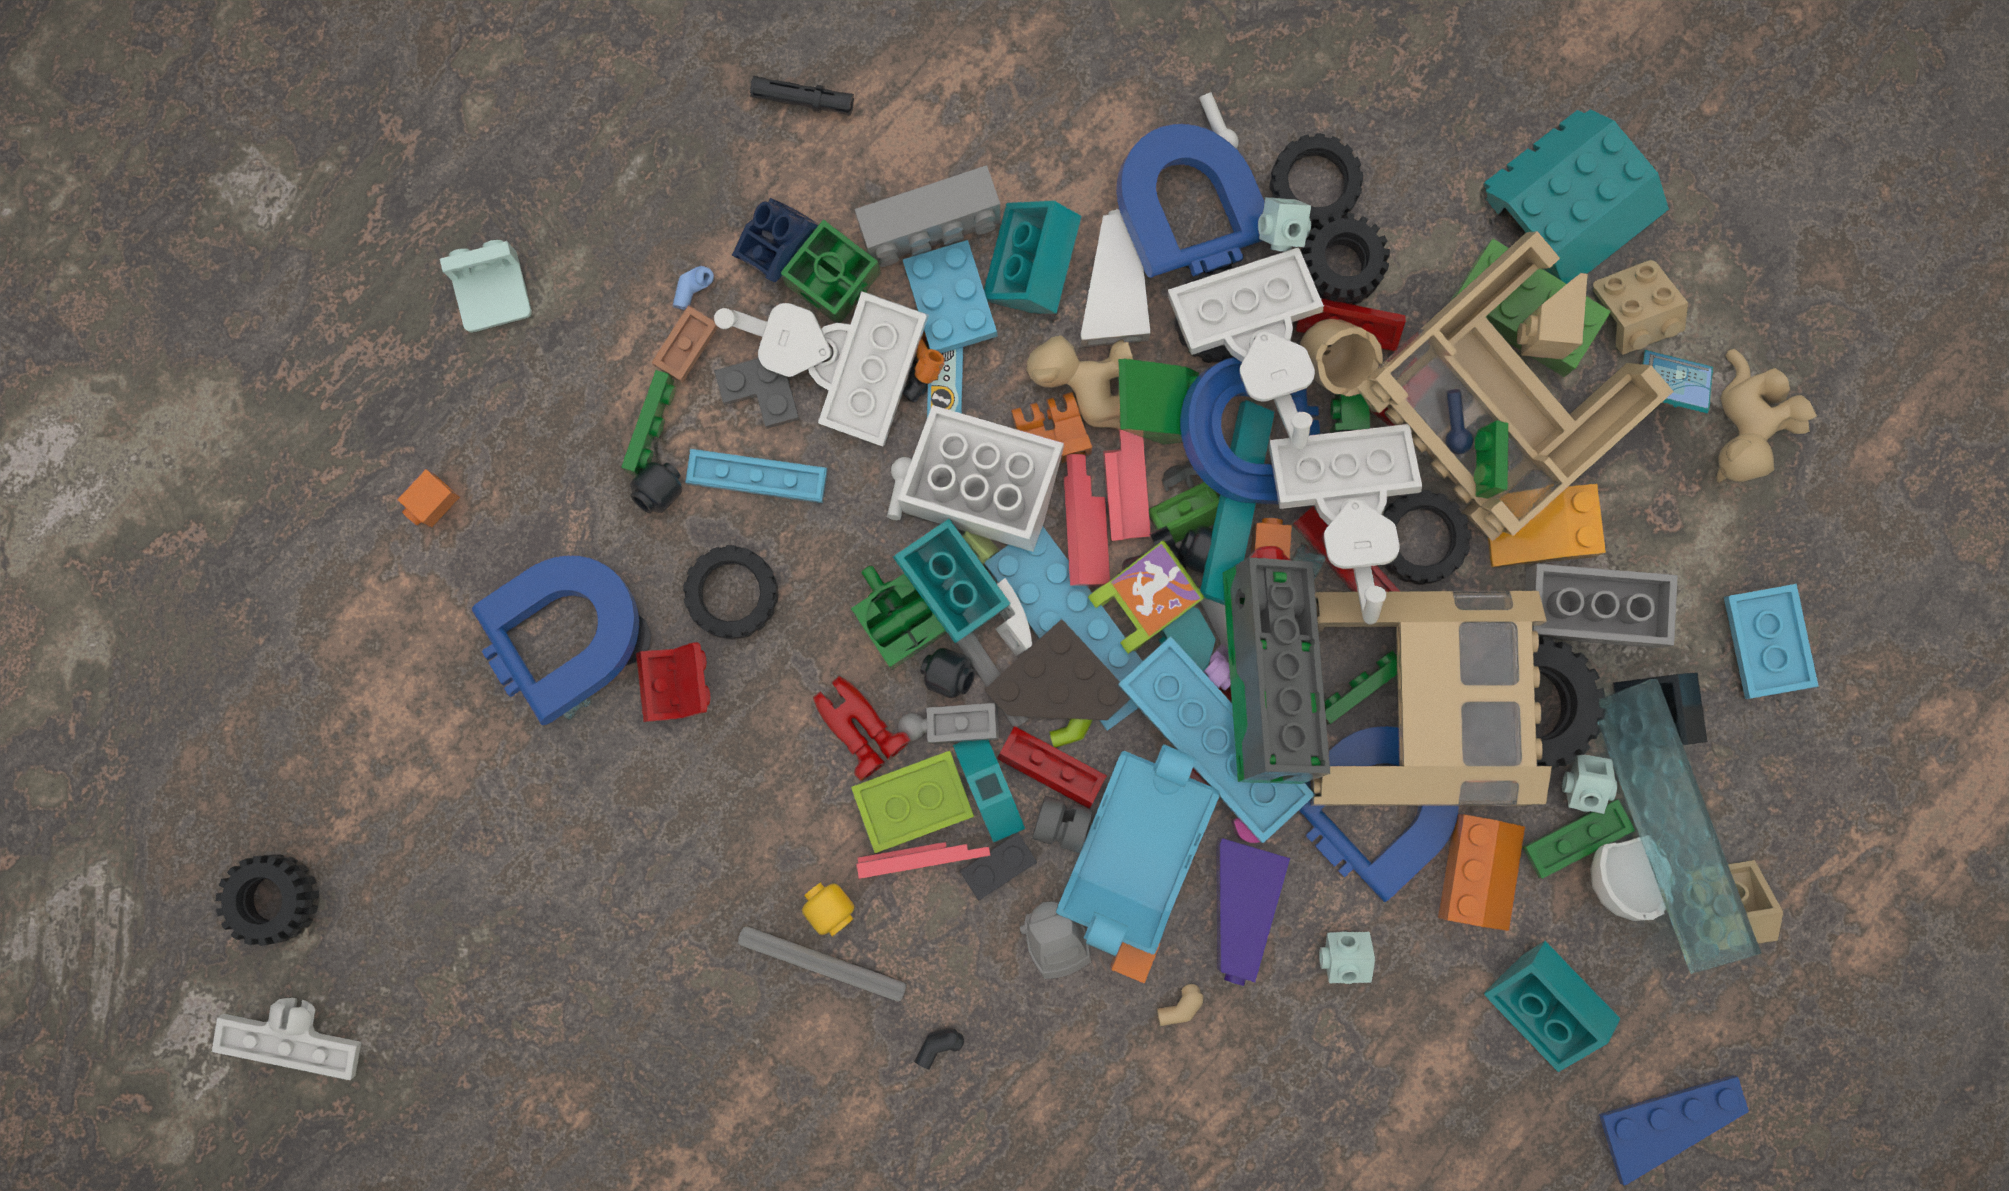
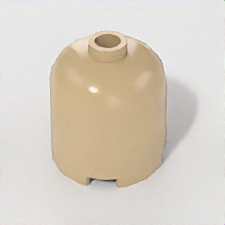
M1326 319L1319 321L1306 331L1300 341V345L1307 350L1314 366L1315 375L1313 380L1334 394H1343L1349 397L1360 394L1357 386L1383 362L1382 348L1376 337L1361 327L1343 320Z

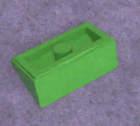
M1203 482L1150 508L1149 517L1156 530L1167 525L1175 543L1184 539L1189 529L1195 530L1201 525L1207 527L1214 525L1220 498L1216 491Z

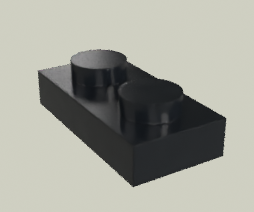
M1016 833L990 850V856L978 858L961 869L960 873L979 901L1036 864L1037 861L1020 834Z

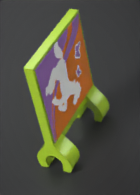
M1161 541L1115 578L1088 596L1095 608H1098L1100 605L1104 606L1115 597L1135 625L1137 631L1120 642L1128 654L1142 647L1153 636L1205 598L1165 541Z

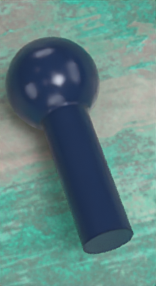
M1451 389L1446 392L1451 430L1446 435L1445 445L1453 454L1462 455L1472 448L1473 436L1465 428L1461 390Z

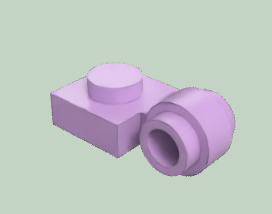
M1221 644L1211 655L1210 664L1204 670V673L1217 688L1221 687L1225 691L1231 685L1228 649Z

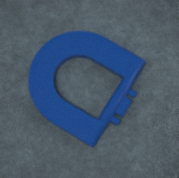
M1189 124L1163 126L1142 137L1125 157L1117 178V202L1127 231L1144 271L1149 278L1185 266H1189L1193 276L1202 274L1203 269L1205 273L1230 265L1231 260L1233 264L1242 261L1243 254H1241L1240 248L1263 241L1259 239L1258 221L1263 214L1264 199L1243 156L1230 142L1208 129ZM1173 165H1188L1204 173L1214 185L1234 233L1180 250L1157 197L1156 183L1159 173Z
M1235 357L1226 359L1202 372L1186 393L1180 417L1181 437L1186 455L1200 478L1222 496L1244 503L1279 505L1272 465L1249 463L1240 459L1230 450L1223 437L1221 419L1226 404L1236 396L1250 397L1240 376L1242 362ZM1307 388L1290 394L1297 412H1306L1311 417L1319 416V408L1317 406H1308ZM1319 420L1312 421L1309 436L1320 434Z
M560 556L535 564L472 607L474 615L492 643L487 648H484L482 653L487 660H490L488 663L503 686L507 685L504 688L506 693L512 697L521 691L541 725L553 722L610 683L629 661L639 632V613L634 596L628 586L606 565L582 556ZM579 596L590 600L595 606L598 615L597 631L592 642L580 654L536 682L506 632L558 598Z
M1388 726L1372 727L1345 736L1329 749L1330 766H1372L1375 764L1400 766L1399 728ZM1311 781L1305 782L1311 790ZM1310 799L1298 810L1313 826L1305 834L1307 839L1312 842L1319 835L1322 836V839L1315 847L1334 867L1340 861H1345L1337 871L1343 877H1346L1348 873L1354 870L1380 899L1386 902L1445 846L1454 830L1459 806H1418L1412 823L1371 862L1322 811V808L1325 806H1311Z

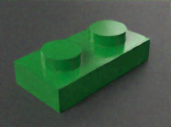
M1496 420L1477 430L1474 442L1476 449V469L1474 472L1476 497L1488 499L1506 491L1508 488L1509 423Z

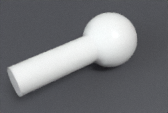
M1212 92L1199 97L1213 132L1226 139L1237 149L1239 143L1238 136L1234 131L1226 128Z
M909 457L898 458L891 467V474L895 484L887 517L892 520L901 519L902 509L897 498L912 461Z

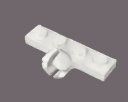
M282 998L271 1005L268 1022L228 1014L220 1015L216 1022L212 1052L351 1080L356 1076L361 1042L316 1032L313 1027L315 1008L312 1003L302 1000L301 1007H297V998Z

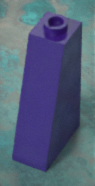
M1218 837L1216 843L1217 970L1225 973L1224 980L1244 986L1246 980L1256 981L1290 858Z

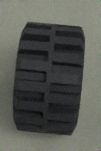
M1339 213L1332 215L1329 221L1326 218L1320 221L1317 227H1314L1309 233L1305 246L1300 251L1320 298L1323 297L1327 300L1347 304L1353 302L1356 305L1361 303L1365 297L1368 298L1383 280L1390 264L1387 263L1390 257V249L1384 248L1388 242L1385 235L1380 237L1377 235L1380 228L1376 224L1372 227L1366 224L1368 218L1361 216L1358 221L1354 219L1355 214L1347 213L1344 218H1341ZM1335 245L1351 248L1360 258L1361 272L1354 276H1342L1335 273L1326 262V249Z
M277 854L253 856V858H246L240 861V866H232L227 871L230 877L222 878L219 884L220 887L224 888L223 893H216L215 901H221L222 907L216 909L217 916L225 917V921L221 925L225 930L233 929L234 931L231 936L236 940L245 939L244 944L248 945L259 944V946H264L297 937L302 933L301 928L308 927L313 921L309 918V915L315 914L318 909L317 905H313V899L319 898V890H312L311 885L317 882L314 876H306L309 869L305 865H297L298 860L295 858ZM266 878L273 881L279 887L282 894L281 909L271 921L263 918L257 912L254 905L255 890Z

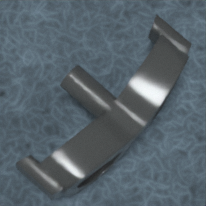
M1189 460L1186 461L1184 466L1176 465L1166 470L1162 479L1166 492L1170 490L1169 487L1174 486L1184 478L1188 488L1194 486L1191 475H1197Z

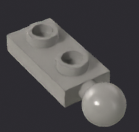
M996 703L926 708L927 719H923L915 713H908L898 723V731L905 732L911 741L918 740L924 733H927L928 743L930 744L999 739L998 705Z

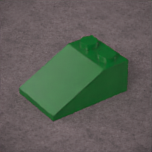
M1126 358L1118 359L1120 429L1163 445L1183 443L1180 429L1181 409L1186 393L1199 376V372L1186 366Z

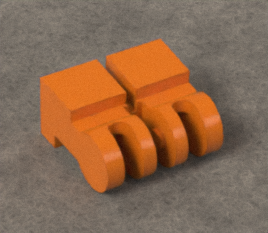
M1072 392L1063 394L1065 412L1058 411L1054 398L1046 399L1048 420L1051 419L1054 429L1049 431L1045 430L1043 423L1045 417L1040 412L1037 402L1030 404L1033 417L1031 422L1025 421L1020 407L1012 409L1011 413L1016 430L1064 443L1061 463L1067 462L1066 455H1091L1092 445Z

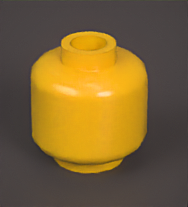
M820 882L804 895L808 901L803 906L802 913L818 934L825 935L829 933L833 937L854 920L851 914L855 906L838 884L833 883L824 887Z

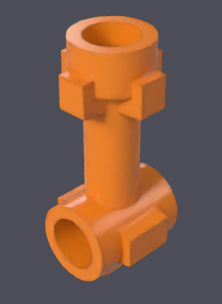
M923 331L915 354L919 360L915 367V376L919 381L929 384L936 380L945 364L944 357L940 352L933 349L928 350L925 344L927 338Z

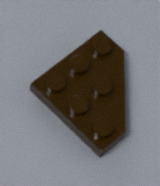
M1063 619L1055 624L984 689L1009 717L1108 721L1131 700L1117 685L1120 681Z

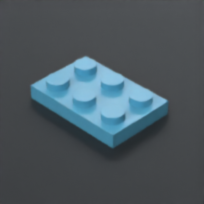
M968 240L903 259L917 309L929 315L924 332L930 349L942 354L998 337Z
M1797 584L1724 597L1745 699L1819 687Z

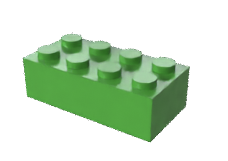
M1492 238L1478 256L1451 301L1509 248ZM1538 269L1492 310L1486 318L1506 342L1521 350L1522 345L1517 343V332L1520 323H1523L1529 315L1562 289L1566 283L1547 271ZM1586 296L1582 345L1563 360L1542 357L1532 358L1562 377L1567 376L1576 369L1611 311Z

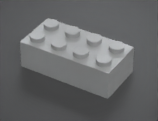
M987 165L854 209L867 253L878 261L880 267L895 264L899 261L898 257L910 253L912 256L929 252L931 246L943 242L944 245L958 243L964 239V235L976 232L978 235L991 232L996 228L997 224H1000V201Z
M1535 564L1526 568L1525 591H1539L1547 622L1541 626H1532V631H1537L1538 637H1551L1553 640L1650 648L1673 646L1675 639L1678 575Z

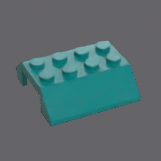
M1591 109L1586 113L1576 110L1559 124L1561 131L1553 128L1533 144L1535 151L1527 148L1508 163L1507 168L1510 172L1501 169L1483 183L1487 193L1486 201L1498 215L1506 208L1525 232L1538 231L1560 257L1550 268H1543V270L1566 284L1580 273L1588 274L1669 210L1658 172L1614 120Z

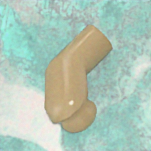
M1185 985L1181 990L1182 998L1176 1006L1157 1009L1160 1026L1188 1022L1194 1017L1203 1004V995L1200 993V988L1197 985Z

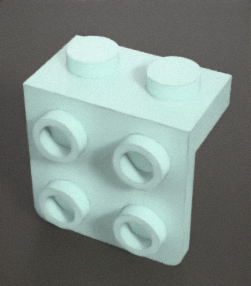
M491 240L484 243L482 248L471 251L469 249H457L450 252L448 257L440 259L443 273L452 280L463 326L470 333L526 319L532 314L518 255L508 241Z

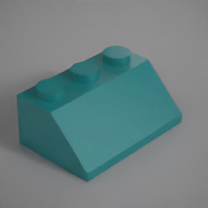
M1056 201L1006 203L984 287L987 302L1029 313L1056 314L1082 216Z
M947 519L893 556L896 563L954 643L977 630L1011 604L950 519Z
M1543 941L1519 957L1484 993L1487 999L1557 1072L1562 1071L1608 1044L1620 1021V1017L1546 941Z

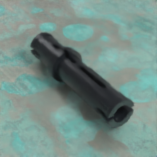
M755 75L751 81V98L812 108L813 112L821 113L823 110L847 116L852 114L854 105V94L828 90L825 89L824 85L817 84L816 87L804 86Z

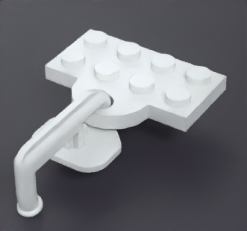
M1299 247L1169 289L1168 298L1191 355L1225 345L1230 354L1242 362L1240 376L1249 396L1257 401L1274 399L1293 447L1297 450L1304 449L1308 442L1310 426L1313 420L1310 414L1297 412L1290 394L1307 388L1313 382L1315 370L1307 350L1303 346L1291 342L1292 322L1322 313L1324 305Z
M861 292L851 324L835 323L820 328L813 312L790 303H782L774 307L769 315L768 322L727 308L719 309L714 315V321L721 329H728L733 326L761 336L762 340L758 350V357L766 369L788 377L795 376L808 369L816 383L829 390L818 421L819 424L871 443L885 446L929 315L878 296Z
M1404 424L1310 435L1306 447L1302 450L1295 449L1290 438L1270 440L1269 451L1279 508L1316 506L1319 516L1329 525L1324 532L1327 557L1338 568L1354 569L1363 620L1369 625L1374 624L1379 618L1383 601L1386 599V591L1382 587L1374 586L1371 566L1391 563L1397 557L1400 548L1395 524L1382 515L1386 507L1387 496L1420 493L1422 489L1410 426Z

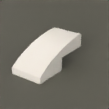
M1004 578L997 585L1011 604L1000 612L1005 622L998 626L996 631L1015 656H1018L1032 646L1031 633L1022 605L1013 588Z

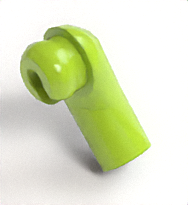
M1070 719L1067 727L1050 731L1049 734L1053 747L1057 748L1082 740L1093 720Z

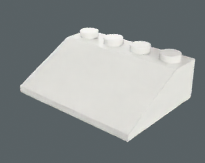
M932 405L897 500L903 513L939 524L950 519L959 530L1033 552L1046 517L1064 443Z

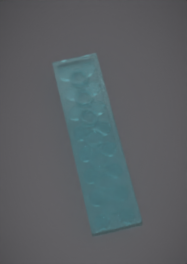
M1658 679L1647 680L1600 699L1599 706L1606 709L1605 719L1598 720V725L1690 974L1762 954Z

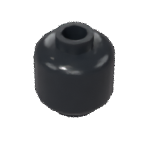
M650 462L631 481L632 493L630 496L634 503L643 511L650 514L653 511L663 513L682 493V485L678 480L681 475L674 466L667 462L664 465Z
M1201 525L1195 530L1189 529L1178 552V554L1182 555V562L1185 567L1204 574L1213 529Z
M939 648L933 655L928 654L924 658L920 670L921 674L924 675L926 688L948 698H956L960 694H966L975 676V670L971 668L970 659L947 648Z

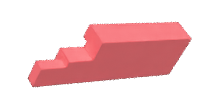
M1119 429L1120 449L1103 451L1111 541L1150 537L1143 437Z
M1070 454L1066 455L1068 476L1064 477L1070 586L1100 587L1110 581L1105 497L1092 496L1091 476L1086 474L1085 455Z
M946 842L858 857L856 865L858 877L861 879L990 856V849L987 846L968 850L967 844L947 847Z

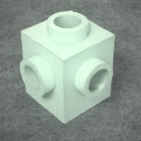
M1265 197L1263 214L1258 221L1259 239L1271 244L1270 249L1286 252L1291 250L1292 246L1304 247L1306 237H1308L1311 230L1309 218L1311 205L1295 199Z
M1577 755L1571 772L1566 771L1563 776L1562 792L1567 793L1569 808L1578 809L1583 812L1591 811L1604 814L1608 800L1613 801L1616 796L1617 781L1614 776L1612 759Z
M1370 932L1327 933L1325 947H1320L1319 960L1321 969H1327L1329 983L1352 984L1372 982L1375 956Z

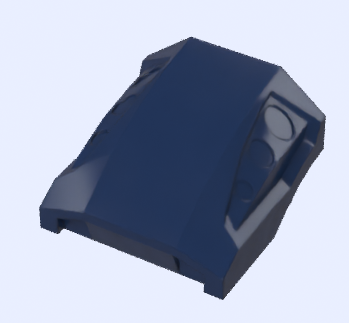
M770 198L768 202L760 203L755 209L753 219L745 225L732 256L744 261L764 274L766 279L776 282L782 277V270L818 227L819 223L796 209Z

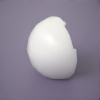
M1644 836L1622 843L1605 844L1600 846L1594 854L1590 868L1592 888L1601 904L1616 916L1632 921L1654 920L1665 914L1664 911L1670 903L1672 887L1675 885L1674 873L1664 850L1651 837Z

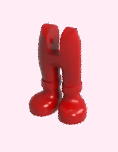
M838 676L832 681V684L837 689L838 694L846 700L844 703L835 708L832 701L821 691L813 697V700L821 718L830 730L848 747L852 755L856 754L858 764L855 767L854 774L860 781H863L879 770L885 764V761L869 746L868 740L861 735L853 724L852 719H856L866 730L868 736L876 741L881 752L888 760L903 750L910 743L911 739L905 732L892 733L888 731V726L879 718L865 696L852 683Z

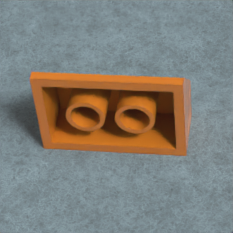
M1458 814L1454 830L1451 834L1438 918L1509 931L1525 832L1524 826Z

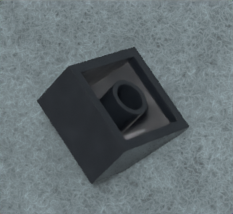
M1698 673L1674 674L1613 682L1623 751L1708 742Z

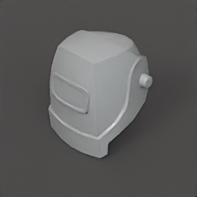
M1055 901L1042 902L1035 907L1032 913L1026 915L1025 925L1019 927L1021 934H1026L1028 951L1044 979L1070 975L1091 963L1090 946L1086 944V939H1084L1086 933L1084 926L1058 915L1056 909L1059 902Z

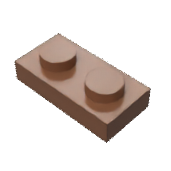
M688 305L651 362L653 366L683 383L718 329L715 321Z

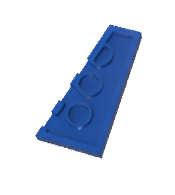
M1731 1075L1600 1113L1599 1116L1619 1182L1625 1186L1748 1113L1749 1110L1739 1078Z

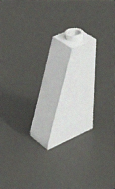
M1119 209L1110 211L1109 215H1103L1081 330L1080 347L1111 345L1121 339L1125 343L1148 341L1150 336L1144 268Z

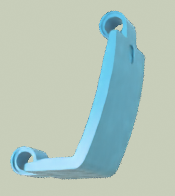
M1164 744L1156 763L1126 751L1121 752L1078 860L1056 909L1058 915L1088 927L1084 936L1086 944L1116 956L1122 942L1150 954L1156 953L1171 910L1220 796L1218 789L1189 778L1197 759L1196 757Z

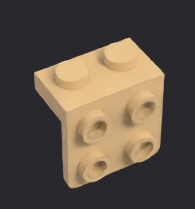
M1649 260L1594 282V293L1606 309L1611 311L1610 314L1617 322L1616 347L1622 355L1634 350L1643 349L1649 344L1674 337L1680 332L1685 331L1688 302L1655 261Z

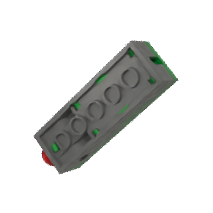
M1277 546L1259 547L1246 560L1223 572L1238 782L1303 784L1331 774L1313 562L1290 560L1284 554V551Z

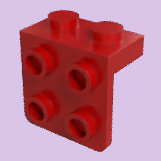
M699 642L689 643L675 649L640 651L636 653L643 722L684 719L707 712V706L710 704V690L705 685L704 679L707 661L705 652L701 650Z

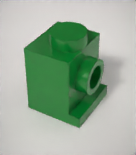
M1361 393L1350 397L1336 394L1335 399H1331L1330 416L1332 420H1336V423L1330 428V433L1370 429L1369 406Z

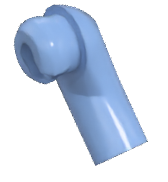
M699 266L682 274L678 280L672 306L677 309L686 310L687 306L691 304L693 294L708 287L713 282L714 274L712 270L705 266Z

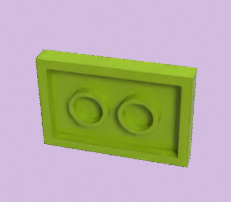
M951 751L851 787L874 853L974 817Z

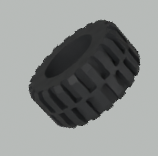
M1541 636L1538 637V652H1533V665L1538 666L1539 672L1546 676L1556 687L1561 700V713L1554 729L1544 736L1537 737L1542 741V759L1537 760V766H1552L1551 770H1554L1556 767L1567 766L1574 762L1577 755H1584L1591 748L1588 744L1589 741L1597 739L1601 731L1597 727L1598 720L1605 719L1606 709L1600 708L1599 699L1605 698L1604 688L1597 689L1595 680L1600 677L1595 668L1590 670L1585 664L1588 662V659L1581 652L1575 654L1571 651L1572 646L1566 642L1556 643L1551 637ZM1512 641L1490 649L1483 655L1484 658L1481 661L1475 662L1470 670L1472 675L1470 679L1465 680L1464 685H1507L1513 678ZM1465 702L1461 710H1466L1467 719L1463 720L1466 730L1472 731L1474 737L1471 740L1475 746L1483 748L1486 751L1485 756L1493 762L1499 761L1502 763V766H1516L1514 728L1505 716L1503 702Z

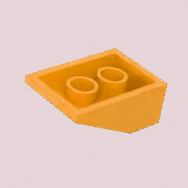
M1597 484L1568 486L1514 536L1502 532L1493 541L1488 538L1491 567L1586 559L1606 553ZM1555 488L1502 496L1499 500L1507 506L1518 520H1521Z

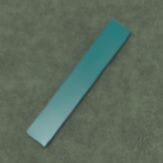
M1248 400L1240 402L1230 450L1246 462L1264 464L1275 412ZM1220 494L1211 546L1207 555L1200 588L1201 593L1206 599L1225 605L1223 572L1244 561L1256 503L1238 502Z

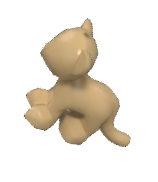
M1062 335L1051 337L1030 353L1026 371L1037 385L1047 388L1058 387L1064 384L1069 385L1076 395L1079 413L1086 424L1096 428H1114L1119 431V390L1117 395H1111L1110 379L1119 376L1118 359H1133L1128 342L1125 343L1123 339L1115 342L1111 347L1109 357L1100 362L1079 361L1073 345Z
M1732 349L1727 351L1725 356L1735 367L1736 375L1732 382L1722 391L1720 399L1726 416L1737 426L1739 436L1730 440L1720 450L1718 457L1719 470L1717 472L1718 483L1725 479L1745 482L1768 475L1774 471V455L1767 440L1777 431L1783 429L1793 434L1810 432L1808 420L1817 417L1810 401L1802 395L1793 396L1778 406L1771 408L1767 403L1775 404L1787 398L1790 391L1788 378L1776 368L1751 377V370L1746 359L1737 350Z

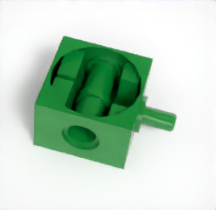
M824 219L781 272L783 281L788 288L834 323H842L854 306L858 304L861 292L868 293L869 287L881 274L879 263L875 258Z
M868 566L862 570L861 574L873 592L866 599L852 607L851 610L891 670L948 634L905 574H902L893 581L884 583L873 566Z

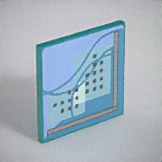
M1645 350L1642 364L1652 365L1674 391L1663 403L1671 404L1675 408L1679 406L1708 414L1713 367Z

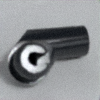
M944 1028L929 1033L914 1062L930 1070L938 1053L949 1050L957 1052L963 1047V1035L953 1028Z

